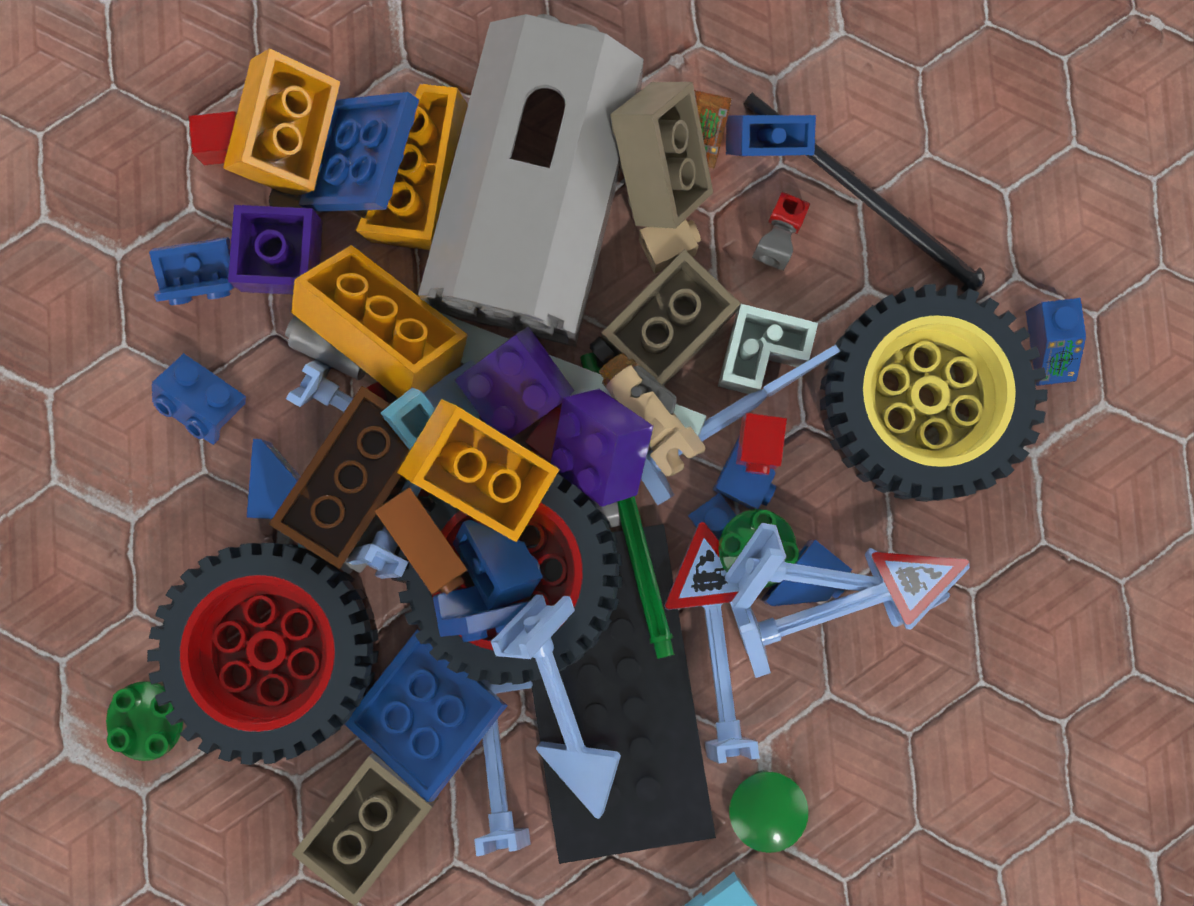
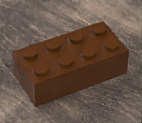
M363 386L360 387L269 523L273 528L339 569L375 517V510L383 505L400 479L401 475L397 472L410 452L409 448L381 415V412L391 404Z

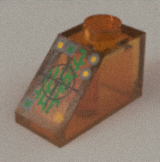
M694 90L708 167L714 169L732 98Z

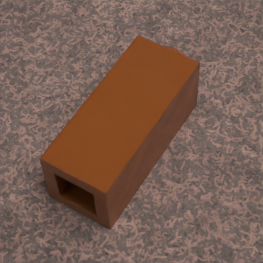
M410 487L375 510L379 519L433 596L439 591L447 595L465 583L461 576L467 573L466 567Z

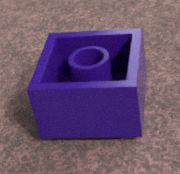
M234 205L228 282L241 292L293 295L294 280L320 264L323 221L312 208Z
M529 327L517 333L454 379L485 423L510 439L560 405L563 397L570 396L575 391Z
M601 389L563 397L550 464L560 469L558 474L571 484H574L602 507L636 496L654 426Z

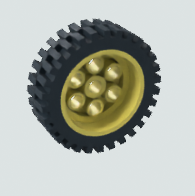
M936 284L923 285L916 292L914 287L903 289L896 296L891 294L883 298L875 306L872 305L844 331V335L835 343L840 352L826 361L824 369H827L828 372L821 379L820 389L825 390V397L820 399V411L827 410L828 418L823 421L825 431L832 430L835 439L830 441L835 451L842 449L846 457L841 461L847 468L855 466L860 471L856 476L864 483L869 481L876 483L874 489L882 493L893 492L896 498L904 500L914 498L915 501L921 502L940 501L975 494L978 490L988 489L997 484L996 479L1009 476L1014 471L1011 465L1023 462L1028 456L1029 452L1023 449L1024 446L1035 444L1040 433L1031 429L1034 425L1044 423L1046 412L1036 410V404L1047 401L1048 389L1036 390L1035 383L1046 379L1045 368L1033 370L1030 361L1041 357L1037 346L1025 351L1021 342L1030 337L1026 328L1023 327L1013 332L1009 325L1017 318L1009 310L1000 316L994 314L993 312L999 303L991 298L981 304L977 303L976 300L979 292L968 289L963 294L957 295L958 286L946 285L939 291H936ZM915 350L923 351L928 356L929 364L927 368H922L914 361ZM951 365H956L962 369L964 373L962 383L955 382L950 375ZM884 373H892L897 377L899 382L897 391H891L885 387L883 383ZM921 387L927 388L933 393L934 402L932 406H926L921 402L919 398ZM958 402L966 405L969 410L967 422L960 420L956 415L955 408ZM891 410L898 411L903 416L904 425L901 430L895 429L890 425L888 415ZM927 425L935 427L939 433V441L936 445L930 444L925 438L924 432Z

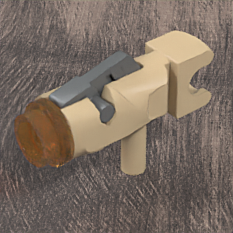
M622 353L611 359L600 369L599 373L603 377L602 384L607 388L611 397L654 426L649 444L653 450L650 456L666 476H673L684 469V463L678 454L679 450L687 458H692L705 452V445L691 427L685 428L675 415L674 410L677 397L643 367L637 364L634 359H628Z

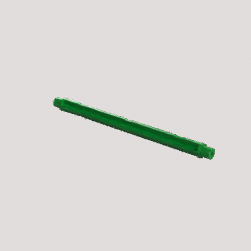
M587 353L580 357L582 368L603 375L604 369L599 365L598 357L594 353ZM635 496L617 502L618 512L651 637L649 641L650 644H654L656 656L659 659L675 655L671 642L673 634H670L639 511Z

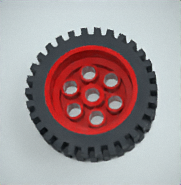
M557 474L518 539L523 542V534L530 527L535 526L540 531L541 539L539 544L528 550L531 556L537 559L543 577L530 597L513 603L528 602L532 596L537 594L544 596L546 605L554 606L563 596L571 597L575 611L551 636L554 645L552 653L560 672L584 657V653L597 644L600 640L598 637L602 631L607 630L611 623L610 615L612 610L617 609L619 599L616 598L618 588L622 587V577L619 576V566H622L621 554H618L615 544H618L615 533L611 532L608 526L609 521L605 515L600 512L596 503L574 484H571L568 480ZM430 494L428 497L433 503L430 507H423L459 557L452 543L463 522L473 520L484 526L487 525ZM400 549L399 557L407 559ZM557 559L562 564L563 573L557 581L551 582L546 578L544 568L550 560ZM410 562L408 569H405L402 577H397V581H406L407 591L398 593L400 602L410 603L412 611L404 614L408 624H417L421 631L415 634L421 644L430 643L433 649L429 654L437 661L446 659L450 662L447 666L448 669L455 673L466 672L469 673L467 676L469 679L475 681L490 680L489 684L496 685L512 683V685L523 684L542 678L536 659L533 657L531 659L495 655L491 641L499 634L496 633L495 628L487 630V638L463 642L462 635L440 637L433 601L434 596ZM467 571V573L461 576L465 583L456 590L472 587L468 581Z
M279 543L240 544V547H228L219 550L218 556H206L198 561L199 569H187L180 576L185 583L183 585L171 586L166 593V596L172 599L171 604L159 605L155 616L164 619L163 625L151 627L149 639L160 640L159 648L147 650V662L159 661L160 670L149 673L150 683L152 685L163 682L165 692L155 695L159 706L167 703L172 704L174 710L165 716L171 725L183 721L187 727L180 735L188 742L197 737L201 738L202 742L197 749L206 754L219 749L221 752L218 759L230 762L237 757H241V764L253 765L259 760H263L264 765L276 763L285 757L286 760H289L307 750L313 749L339 731L340 727L350 719L356 707L360 705L362 699L367 694L365 689L373 683L375 672H371L372 664L378 662L379 651H373V642L379 640L378 630H372L369 621L375 617L372 608L365 609L362 600L367 597L363 590L355 589L351 584L355 579L346 572H340L336 566L309 549L298 548L297 545ZM261 600L267 601L271 606V616L267 621L261 620L257 615V605ZM297 613L304 614L308 619L309 626L304 634H299L293 627V618ZM230 626H235L241 634L240 642L236 647L232 646L226 637ZM267 639L273 640L278 647V653L274 660L267 658L263 653V644ZM303 652L311 654L315 660V668L311 673L303 671L299 665V658ZM236 665H240L246 670L247 680L244 685L236 683L233 678V669ZM272 678H276L283 683L284 694L282 698H276L270 693L269 683Z

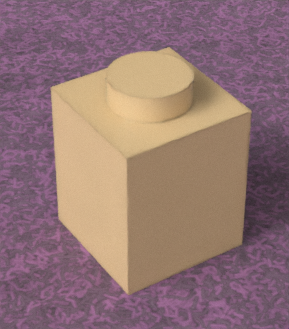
M686 219L676 229L645 227L639 233V242L654 273L664 270L684 249L692 257L695 256L698 249L697 243L701 241L694 221L690 220L687 222Z

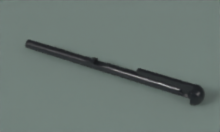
M753 92L743 103L755 115H780ZM815 143L814 155L806 156L961 281L963 286L960 288V291L965 292L971 289L977 292L982 288L985 282V274L981 267L976 271L911 218H907L861 181L852 170L840 164Z

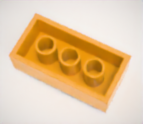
M350 245L294 280L291 313L396 397H401L412 387L424 393L460 366L468 334L428 303L421 300L419 296L354 246Z

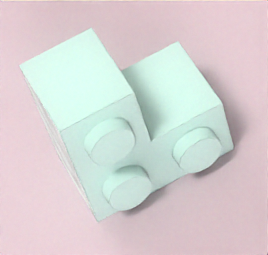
M741 304L735 315L718 387L750 394L761 390L768 360L794 367L807 362L810 359L818 323Z

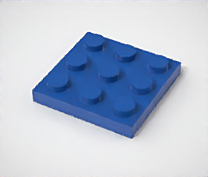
M409 92L336 100L314 191L302 194L299 205L303 208H312L314 211L386 210L393 193V185L399 166L404 157V149L415 120L419 99Z
M417 629L344 725L426 802H433L508 705L481 681L467 678L469 673H455L448 669L447 666L450 662L446 659L437 661L429 654L433 649L431 644H421L416 638L415 634L421 631Z

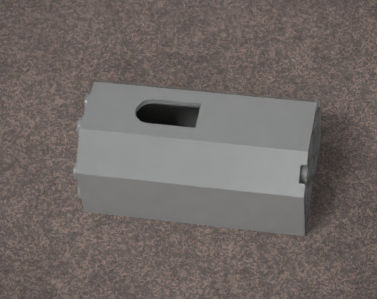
M525 14L490 22L418 294L421 300L428 303L438 312L451 317L488 326H500L517 333L529 327L537 338L576 347L621 171L620 155L616 137L612 131L610 114L641 91L643 58L606 33L599 32L592 25L577 24L573 26L561 23L557 18L547 14H540L537 17ZM541 88L557 91L565 101V111L550 168L511 159L526 100L532 92Z

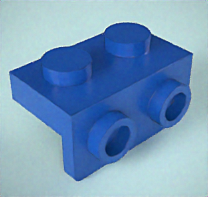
M229 237L150 250L149 254L159 290L154 293L156 302L168 300L170 305H180L191 302L193 300L192 296L206 294L208 299L229 296L231 294L230 290L235 288L228 282L231 250Z
M184 353L152 382V402L155 408L166 417L172 416L185 425L188 432L198 439L204 438L213 445L219 440L220 429L245 405L246 401L244 394Z
M476 586L454 590L447 595L446 593L436 594L433 597L440 637L462 635L463 642L487 638V630L492 628L496 629V633H500L530 602L511 603L488 610Z

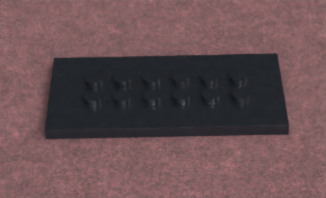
M664 524L643 527L669 631L670 634H673L671 642L675 655L657 659L654 644H650L649 639L651 637L624 531L622 530L613 532L618 544H615L617 553L621 554L622 566H619V576L622 577V587L618 588L616 598L619 599L617 609L612 610L609 618L612 621L607 630L602 631L598 637L600 640L597 644L584 653V657L559 672L584 745L588 748L617 751L621 755L604 813L599 819L593 816L543 758L559 864L716 838L678 609L667 610L664 607L674 583ZM536 544V545H530V546H526V547H527L528 549H531V548L536 547L538 544ZM552 559L545 565L544 573L549 581H557L563 573L562 564L557 559ZM543 679L531 681L533 683L532 693L540 742L565 744Z

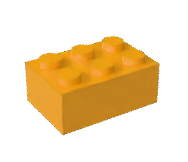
M270 48L252 58L223 169L287 194L299 196L314 191L340 81Z
M441 399L397 473L446 503L517 542L560 469L460 407Z

